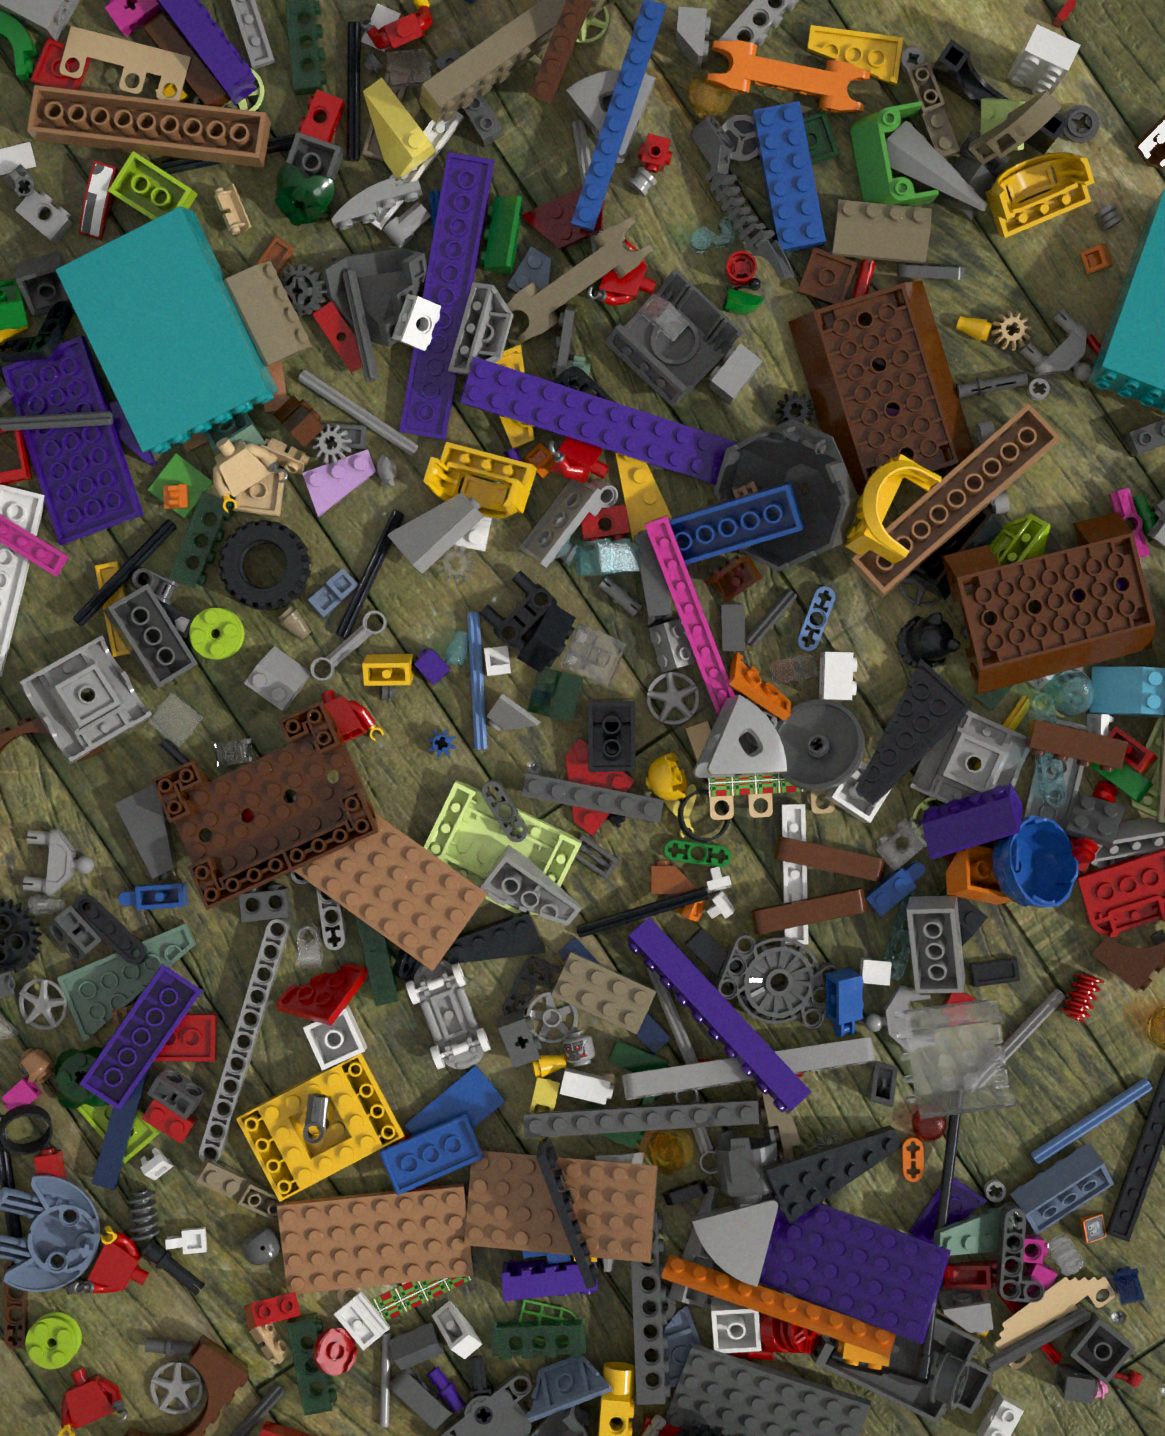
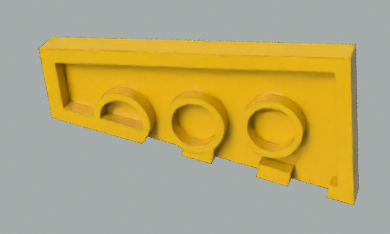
M811 25L807 51L828 60L851 63L870 72L871 77L896 86L904 37Z
M521 344L503 351L501 360L495 363L525 373ZM499 416L512 449L534 441L532 426Z

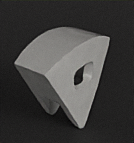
M620 70L593 74L566 89V100L578 116L584 120L585 125L597 140ZM648 74L644 75L616 164H622L625 161L653 91L656 77Z
M741 695L727 698L694 768V776L696 778L774 775L787 772L784 747L779 734L769 718L755 704Z
M772 1196L770 1200L754 1204H733L691 1216L696 1234L714 1262L734 1278L757 1287L778 1210V1203L775 1201V1198Z

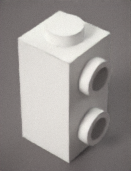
M565 1068L560 1094L605 1105L606 1100L612 1098L614 1085H610L611 1078Z

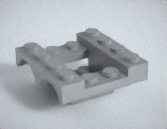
M103 635L19 683L23 693L69 765L152 716V713L143 705L134 691L126 672L121 669L113 658ZM83 690H91L94 693V699L90 702L84 701L81 698Z
M968 711L922 757L909 788L947 804L954 799L969 797L977 791L985 792L998 785L1004 786L1011 783L1015 787L1023 763L1030 751V748L1024 747L1026 736ZM971 757H977L980 760V768L976 771L970 770L967 766V761Z

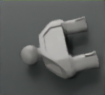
M1062 309L1052 320L1067 333V338L1049 356H1044L1031 342L1020 354L1034 366L1033 369L1037 375L1063 374L1072 367L1076 379L1086 381L1091 376L1092 368L1089 364L1080 363L1078 360L1085 354L1087 329L1083 323H1077Z
M53 828L49 831L28 830L27 836L37 838H27V844L48 845L49 854L47 876L45 878L25 876L23 883L32 884L23 885L24 891L44 892L47 896H53L75 875V869L81 874H88L93 870L94 862L90 857L81 856L76 860V850L59 829Z
M899 985L883 1007L884 1017L878 1014H870L865 1020V1026L871 1032H877L885 1026L886 1032L908 1052H914L919 1047L937 1046V1041L934 1039L936 1038L935 1031L918 1034L912 1032L908 1004H910V1001L930 1000L931 998L929 993L916 994L915 987L908 988V986Z

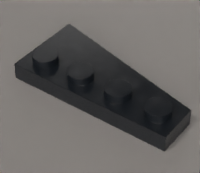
M526 911L459 934L446 952L450 964L546 953V948L530 911Z

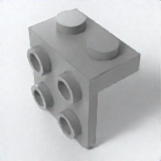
M681 619L649 628L650 639L654 645L657 663L662 673L697 663Z

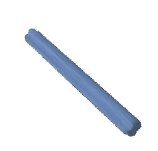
M477 611L467 613L474 746L475 750L487 749L480 614Z
M1145 1078L1033 1151L1031 1153L1032 1158L1037 1164L1047 1160L1151 1091L1152 1086L1150 1082Z

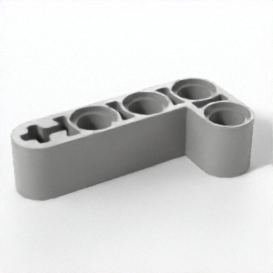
M291 872V878L294 882L298 884L310 883L306 879L299 878L296 872ZM316 887L324 944L330 950H338L347 941L343 906L333 899L326 898L323 892ZM328 910H335L337 912V921L331 922L327 919L326 913ZM340 925V928L337 927L335 929L337 937H341V940L335 944V941H330V938L334 935L333 928L328 930V927Z

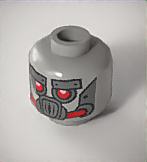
M582 1031L569 1033V1038L563 1041L565 1059L568 1063H573V1067L589 1064L591 1059L595 1057L593 1040L590 1035H583Z

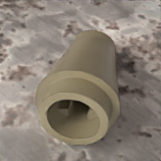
M290 606L278 617L281 622L280 625L301 641L311 633L297 608L294 609Z

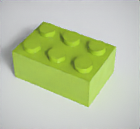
M132 151L108 190L115 197L151 220L180 206L189 209L198 195L191 188L134 151Z

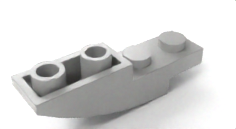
M390 178L366 188L345 203L331 220L335 229L346 230L352 228L354 223L361 221L363 224L374 222L376 217L380 216L378 207L390 208L395 206L396 202L405 200V202L417 200L418 196L423 195L419 180L396 186L394 178Z

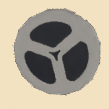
M735 115L727 119L722 125V129L734 146L730 153V159L738 163L749 162L755 159L759 153L752 117L748 115Z

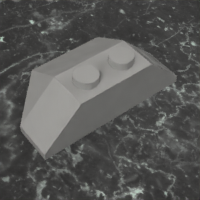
M472 283L449 365V372L468 375L473 357L493 363L501 360L513 313L494 285Z
M1152 818L1121 822L1112 848L1097 844L1096 858L1091 864L1096 865L1098 868H1103L1165 848V823H1156V819Z

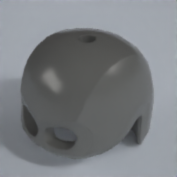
M267 1226L255 1229L242 1242L244 1258L249 1263L257 1266L272 1261L281 1249L278 1234Z

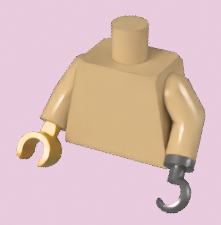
M227 437L220 439L216 444L221 453L215 456L217 464L213 467V484L220 499L224 500L223 508L226 512H228L226 509L228 502H233L237 509V503L234 499L230 498V495L233 497L237 496L274 471L275 474L284 472L285 476L282 480H278L279 483L285 482L288 478L287 471L278 468L279 464L264 447L253 443L246 444L243 440L232 444Z

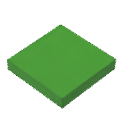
M176 453L149 487L148 491L164 502L163 485L187 484L189 508L173 509L186 519L213 485V481Z

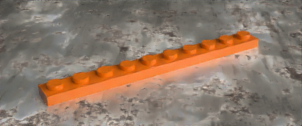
M673 1255L669 1256L662 1272V1278L886 1357L890 1356L896 1334L760 1285L756 1287L744 1283L731 1275Z

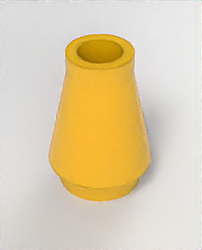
M960 316L956 330L962 331L979 342L981 340L987 341L992 323L987 322L988 319Z
M564 1054L540 1055V1059L531 1062L533 1074L535 1077L540 1076L543 1078L555 1071L566 1068Z

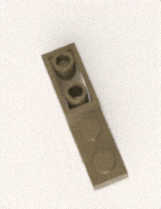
M927 61L907 68L906 72L914 102L922 101V108L918 116L927 141L944 158L958 154L960 148L944 109L945 102L930 62Z
M1046 89L1008 113L1007 120L969 143L968 149L983 165L996 156L1001 159L1042 128L1061 109V105Z
M755 1084L757 1097L762 1098L764 1107H760L762 1121H767L769 1127L777 1126V1128L773 1129L776 1142H780L782 1151H778L779 1161L786 1158L794 1159L792 1146L801 1145L791 1114L787 1115L785 1111L783 1113L780 1112L773 1104L774 1099L769 1094L765 1095Z
M208 1159L204 1161L194 1178L196 1183L236 1200L240 1206L276 1222L278 1221L277 1203H279V1200L273 1190L225 1164L221 1166ZM284 1199V1200H282V1201H280V1202H289V1201H288L287 1199Z

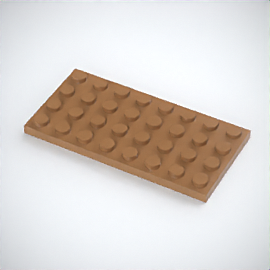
M376 812L378 833L294 870V872L432 971H434L488 895L486 891Z
M482 1151L484 1158L471 1163L464 1245L573 1255L536 1155ZM558 1157L559 1166L563 1169L566 1176L565 1184L567 1190H571L575 1200L573 1208L580 1222L584 1241H587L591 1255L589 1256L650 1263L658 1166Z
M464 1183L414 1188L398 1196L394 1190L277 1203L287 1294L474 1275L471 1246L464 1245L467 1215Z

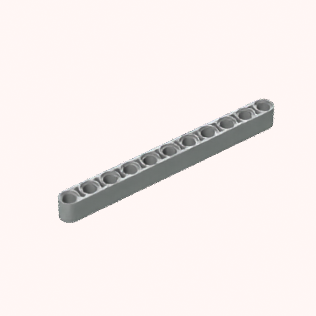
M285 918L273 919L266 927L200 1146L199 1158L203 1163L206 1159L217 1162L223 1154L289 935L290 924ZM277 922L283 925V934L279 935L273 931L274 923ZM267 945L276 947L277 955L275 957H271L266 953ZM265 967L270 971L269 979H264L260 976V968ZM254 990H260L263 993V1001H256L253 998ZM248 1012L256 1015V1023H249L246 1020ZM240 1035H247L250 1038V1045H242L239 1041ZM234 1057H239L243 1060L242 1068H237L233 1065ZM229 1079L235 1081L237 1089H228L226 1081ZM219 1103H228L230 1111L227 1113L222 1112L219 1108ZM213 1125H220L223 1128V1134H215L212 1129ZM206 1147H213L216 1150V1156H208Z
M871 1037L774 1051L795 1074L876 1061ZM736 1058L622 1075L626 1100L756 1080L752 1076L748 1077L741 1070V1064Z

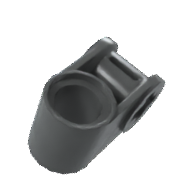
M145 568L134 572L132 581L137 588L143 587L139 582L140 575L143 573L149 574L150 582L148 585L157 599L170 605V598L175 588L180 586L179 583Z

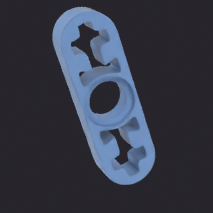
M823 586L814 592L797 638V644L803 651H812L819 644L835 601V593L830 587ZM824 591H827V596L830 597V601H825L822 607L827 608L826 612L819 608H813L814 604L820 605L821 598L818 597V594H822ZM814 612L820 613L823 617V621L819 626H814L810 622V615ZM806 625L811 629L819 630L818 634L813 632L811 640L814 641V644H810L808 647H805V642L802 641V637H807L810 631L805 630Z

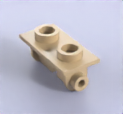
M231 184L225 190L223 188L216 189L214 191V199H216L220 211H227V213L222 215L227 230L232 235L239 237L252 226L235 185Z
M266 438V444H261V447L267 449L279 466L284 467L290 473L303 475L304 464L307 465L310 456H307L306 452L292 446L289 452L286 453L284 451L287 444L274 438Z
M273 1323L249 1330L257 1344L265 1342L266 1345L260 1349L269 1363L272 1362L273 1365L280 1364L291 1353Z

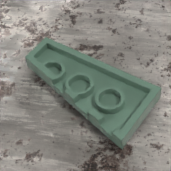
M1005 1202L1001 1207L990 1208L986 1210V1213L968 1217L966 1221L955 1222L935 1230L934 1244L951 1249L950 1256L998 1251L1001 1210L1005 1205L1015 1203ZM1013 1215V1216H1009V1218H1010V1220H1011L1012 1222H1013L1014 1215ZM1013 1235L1008 1237L1007 1245L1013 1244Z

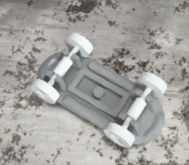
M441 959L434 971L421 964L414 975V982L411 980L405 984L413 1005L420 1003L434 1039L435 1046L430 1047L435 1065L438 1070L444 1068L445 1063L454 1069L463 1070L471 1068L482 1059L484 1052L491 1050V1046L484 1028H479L464 989L466 980L459 963L452 965L449 961Z

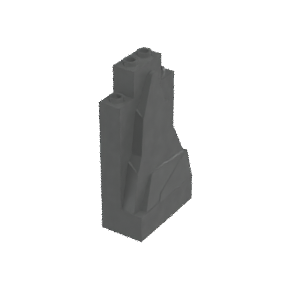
M936 1314L930 1377L931 1375L935 1376L937 1370L936 1362L940 1353L944 1355L946 1352H950L951 1357L963 1362L965 1359L970 1360L968 1379L957 1407L973 1414L974 1410L981 1404L985 1389L991 1385L994 1372H990L986 1364L972 1358L979 1350L981 1341L979 1337L974 1333L968 1332L960 1325ZM823 1334L820 1336L816 1349L809 1353L815 1364L935 1423L946 1413V1404L939 1401L935 1403L930 1402V1390L927 1389L929 1379L915 1377L917 1358L920 1352V1343L896 1334L891 1350L889 1367L882 1366V1370L867 1368L868 1363L859 1362L858 1366L845 1364V1359L839 1358V1353L836 1352L837 1339Z

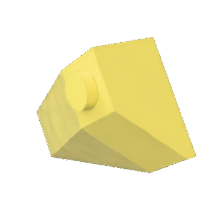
M380 78L363 91L384 162L396 179L399 180L436 152L429 139L383 78Z

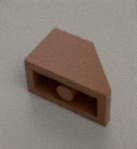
M656 860V864H651V894H682L698 889L674 864H670V860Z

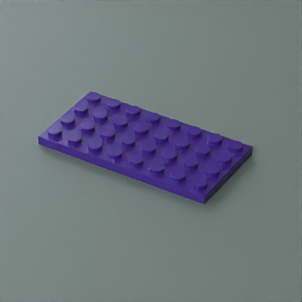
M79 336L59 344L55 352L47 359L18 361L1 368L7 387L13 393L11 400L17 416L110 411L85 336ZM114 422L111 425L22 430L42 494L45 495L44 500L59 546L72 543L144 515Z
M819 1203L789 1224L784 1219L778 1205L759 1283L923 1344L951 1249Z

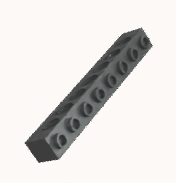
M654 1209L651 1250L654 1262L646 1264L644 1262L631 1261L637 1405L665 1404L666 1397L671 1395L670 1382H666L665 1373H669V1358H665L664 1349H668V1334H664L663 1325H667V1310H663L662 1301H666V1286H662L661 1282L665 1263H661L660 1253H664V1239H660L659 1229H663V1215H659L658 1209ZM647 1276L652 1277L655 1280V1286L652 1288L646 1287L643 1284V1278ZM648 1300L653 1301L656 1304V1310L652 1312L647 1311L644 1308V1302ZM649 1324L654 1325L657 1328V1333L655 1335H648L645 1332V1326ZM650 1348L655 1349L658 1352V1357L656 1359L648 1358L646 1350ZM656 1373L659 1376V1381L657 1383L649 1382L647 1374Z

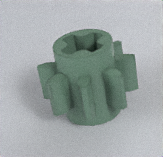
M574 355V361H567L566 369L576 366L589 376L591 363H585L586 358L583 356ZM570 376V381L576 380L578 382V376Z

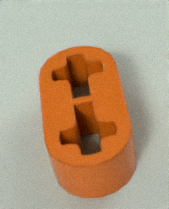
M907 1136L901 1143V1170L908 1181L917 1182L924 1175V1148L919 1138ZM914 1141L918 1148L914 1149V1156L911 1157V1152L906 1146H910L911 1142ZM911 1161H914V1166L916 1169H919V1171L914 1173V1176L907 1172V1169H911Z

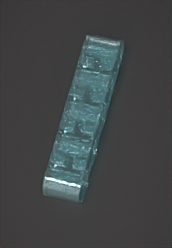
M1047 693L1033 694L1028 701L1030 720H1046L1048 723L1057 724L1054 700L1051 695ZM1039 697H1043L1046 701V706L1042 710L1036 706V701ZM1054 754L1049 756L1035 755L1042 802L1050 807L1062 806L1067 798L1062 761L1053 759ZM1049 767L1055 769V776L1051 780L1046 777V770ZM1056 790L1059 798L1056 802L1052 803L1049 800V794L1051 791Z

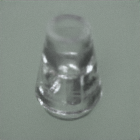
M36 894L29 898V913L34 914L36 917L61 913L65 910V900Z

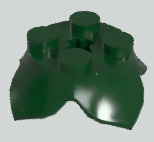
M285 162L277 174V190L275 191V204L295 226L328 219L332 214L328 205L335 193L334 178L323 175H313L304 178L299 168Z
M92 1047L84 1051L69 1049L59 1055L55 1065L57 1081L55 1090L61 1106L75 1109L84 1104L92 1107H101L108 1104L79 1085V1074L88 1071L103 1048Z

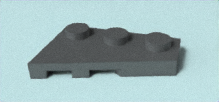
M568 303L565 313H560L558 326L563 327L562 335H557L555 350H559L558 359H554L552 365V373H556L555 379L567 367L570 340L572 339L574 328L573 320L577 309L575 304Z

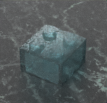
M628 538L616 539V541L599 539L584 542L583 547L575 548L577 576L620 575L641 571L640 543H630Z

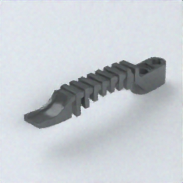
M706 115L691 130L690 134L711 165V171L705 176L707 182H712L709 188L712 192H716L717 196L715 198L717 201L722 202V210L728 212V220L734 222L732 226L734 230L740 232L738 237L741 241H745L744 247L746 250H750L753 256H761L767 259L780 280H792L795 276L777 240L772 244L769 242V239L775 235L774 231H764L766 228L764 223L754 224L758 218L756 215L747 216L752 211L749 206L740 207L746 202L744 197L734 198L741 191L739 186L730 187L738 179L735 174L729 175L728 173L730 153L734 146L717 120L710 115Z

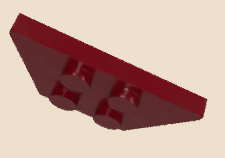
M583 186L522 214V217L556 247L562 250L603 231L605 200L603 201L594 232L571 225Z

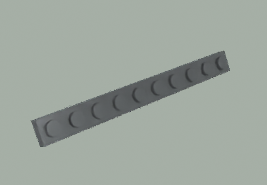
M744 1099L523 1113L524 1138L759 1124L758 1100Z

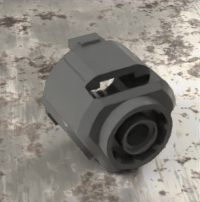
M763 1127L764 1138H734L732 1130L717 1133L718 1145L715 1146L719 1187L722 1193L732 1197L733 1203L754 1204L772 1199V1189L761 1166L779 1164L774 1129Z

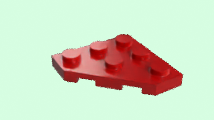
M580 738L565 756L568 780L571 782L627 792L635 781L623 771L589 772L588 744ZM572 806L574 822L592 836L610 814Z
M347 963L340 966L341 970L329 975L325 972L310 978V983L300 987L297 984L288 987L276 1002L275 1007L280 1012L332 1026L370 973L366 967Z

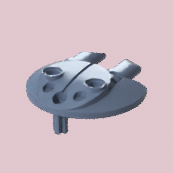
M33 1175L30 1185L34 1190V1194L7 1187L0 1189V1210L28 1216L27 1219L32 1220L28 1238L22 1237L20 1239L0 1234V1258L15 1261L14 1265L6 1270L3 1282L24 1291L46 1292L70 1284L89 1267L96 1255L100 1241V1221L92 1200L79 1186L58 1176ZM72 1209L77 1215L73 1218H68L64 1215V1212ZM58 1254L61 1255L64 1258V1260L60 1263H56L52 1260L51 1257L53 1255Z

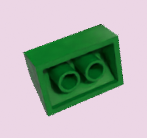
M522 196L495 197L494 204L489 205L488 218H491L490 227H486L484 241H488L487 249L482 250L480 264H484V271L512 276L523 213Z
M15 278L0 281V330L19 329L22 326L28 325L21 291Z

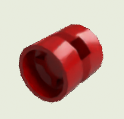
M737 251L729 257L725 267V277L731 285L738 287L749 284L750 280L753 279L757 270V263L753 255L746 251Z

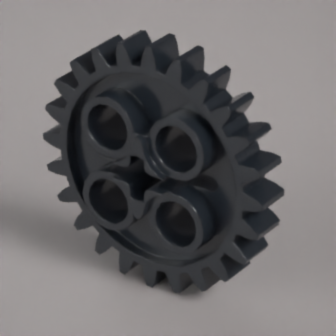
M1 898L0 936L16 925H19L20 929L0 942V948L5 952V955H3L0 951V969L17 973L21 968L24 969L29 966V963L35 960L34 956L40 953L39 949L36 948L42 944L40 940H37L42 933L36 931L40 923L33 924L32 920L36 916L27 915L29 908L21 910V902L13 906V899L5 903L4 898ZM4 917L9 920V924L5 922ZM17 936L22 939L23 944L18 941Z

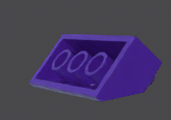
M1012 784L998 785L991 790L976 792L969 797L954 799L947 804L932 806L924 810L922 827L931 860L1019 833L1023 804Z

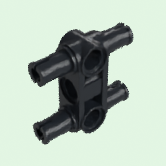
M521 570L513 577L512 581L526 594V598L507 618H503L489 604L479 613L494 628L493 633L510 649L515 648L519 653L527 641L525 639L527 631L542 617L552 603L555 605L558 603L557 599L541 584H535ZM539 593H544L548 596V602L544 606H539L535 603V597ZM506 627H513L516 634L513 639L507 640L503 637L502 633Z

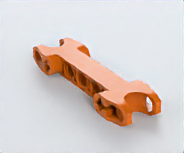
M714 40L711 44L712 50L726 56L729 68L727 73H708L705 82L738 94H749L750 84L818 97L820 98L818 109L832 113L864 112L865 105L850 98L847 93V86L850 81H867V79H870V72L851 63L827 60L825 70L758 57L756 56L757 45L750 42Z

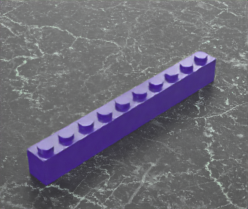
M650 917L628 936L627 941L629 943L627 945L634 954L637 955L639 953L643 957L645 966L651 972L655 971L661 977L659 980L667 989L671 988L677 994L675 997L682 1006L685 1007L687 1005L691 1009L693 1018L699 1024L703 1023L709 1029L708 1034L716 1042L720 1041L725 1046L724 1051L731 1059L736 1058L739 1061L741 1070L748 1077L752 1076L758 1082L756 1085L765 1095L769 1094L774 1099L773 1104L780 1112L783 1113L785 1111L788 1115L811 1093L809 1088Z

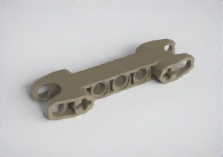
M633 216L617 225L608 227L593 238L599 249L540 291L535 282H532L513 296L507 304L511 312L521 310L529 318V327L518 337L521 343L546 332L559 322V317L555 310L608 272L614 270L620 279L638 267L645 257L654 250L652 244L640 250H632L626 245L624 240L625 233L636 222Z

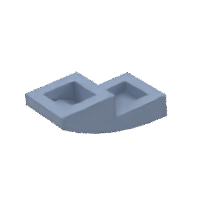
M342 568L319 591L309 598L307 603L324 619L357 588L358 584Z

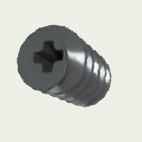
M143 1188L126 1192L125 1194L133 1195V1198L127 1200L126 1203L134 1205V1207L127 1210V1213L135 1214L134 1217L128 1219V1222L136 1224L129 1231L137 1233L130 1240H145L157 1235L160 1229L155 1226L159 1223V1219L154 1216L158 1214V1210L152 1208L157 1205V1201L151 1199L156 1195V1191Z

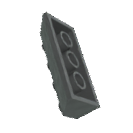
M148 584L103 610L153 690L160 688L198 664Z

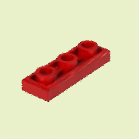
M331 301L312 315L352 374L362 367L356 337ZM340 335L346 336L344 341H338V337Z

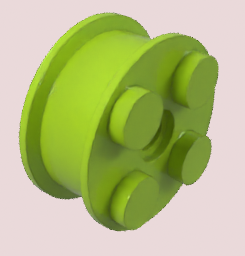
M209 608L200 612L193 619L189 636L192 646L203 657L226 659L233 656L241 648L245 632L244 626L236 614L227 609ZM216 630L220 631V636L218 638L215 636Z
M49 1312L41 1316L28 1331L25 1341L27 1354L35 1364L42 1368L57 1369L63 1367L70 1362L79 1350L82 1342V1332L77 1321L70 1315L63 1312Z

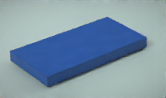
M475 1065L405 1123L404 1126L415 1136L466 1113L473 1129L501 1106L506 1099L481 1069Z
M466 1113L379 1151L397 1196L484 1158Z

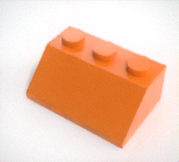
M974 846L956 853L946 871L947 895H957V897L995 905L1012 901L1001 891L994 878L992 869L993 849Z

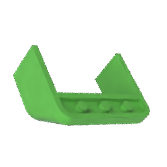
M922 101L884 108L855 121L851 126L850 140L862 202L912 207L933 203L939 195L938 189L915 194L913 184L909 179L905 177H892L884 134L896 130L902 118L917 116L922 108Z

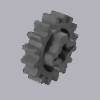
M306 264L290 266V269L283 271L285 277L279 278L298 316L313 314L315 310L321 308L319 303L326 301L322 297L323 293H327L326 289H322L325 280H319L321 272L313 273L314 267H306Z

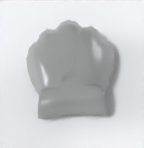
M381 455L377 461L376 468L382 480L381 485L384 488L394 487L393 478L397 476L396 465L393 460H389L387 456Z

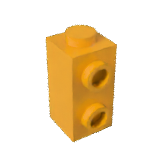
M837 1340L836 1352L839 1353V1358L845 1359V1364L858 1366L859 1362L868 1363L867 1368L882 1370V1366L889 1367L890 1356L886 1357Z

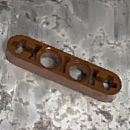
M8 1260L5 1263L4 1276L6 1270H8L10 1266L14 1264L15 1261ZM4 1282V1341L9 1348L19 1349L25 1344L28 1333V1291L22 1290L21 1295L15 1297L10 1293L11 1286ZM12 1308H18L22 1312L20 1320H14L10 1316ZM22 1324V1326L17 1328V1336H21V1339L15 1342V1339L11 1338V1336L15 1333V1326Z

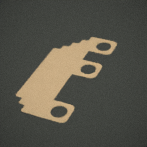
M1064 1277L1045 1291L1044 1297L1040 1301L1030 1302L1003 1322L1004 1330L999 1333L1001 1339L995 1345L1001 1352L1040 1331L1053 1320L1059 1321L1068 1313L1079 1310L1075 1304L1087 1295L1097 1308H1101L1115 1297V1292L1105 1277L1099 1280L1095 1277L1087 1280L1086 1277H1083L1081 1280H1077L1076 1277L1068 1280L1067 1277ZM1101 1289H1107L1109 1297L1103 1302L1097 1301V1292ZM1028 1353L1021 1363L1016 1364L1012 1362L1009 1365L1014 1370L1019 1369L1032 1358V1354Z

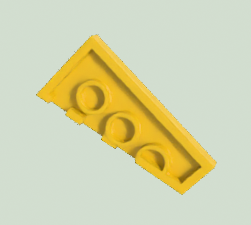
M615 453L632 543L634 545V535H638V532L646 530L644 523L665 515L668 518L672 516L647 463Z

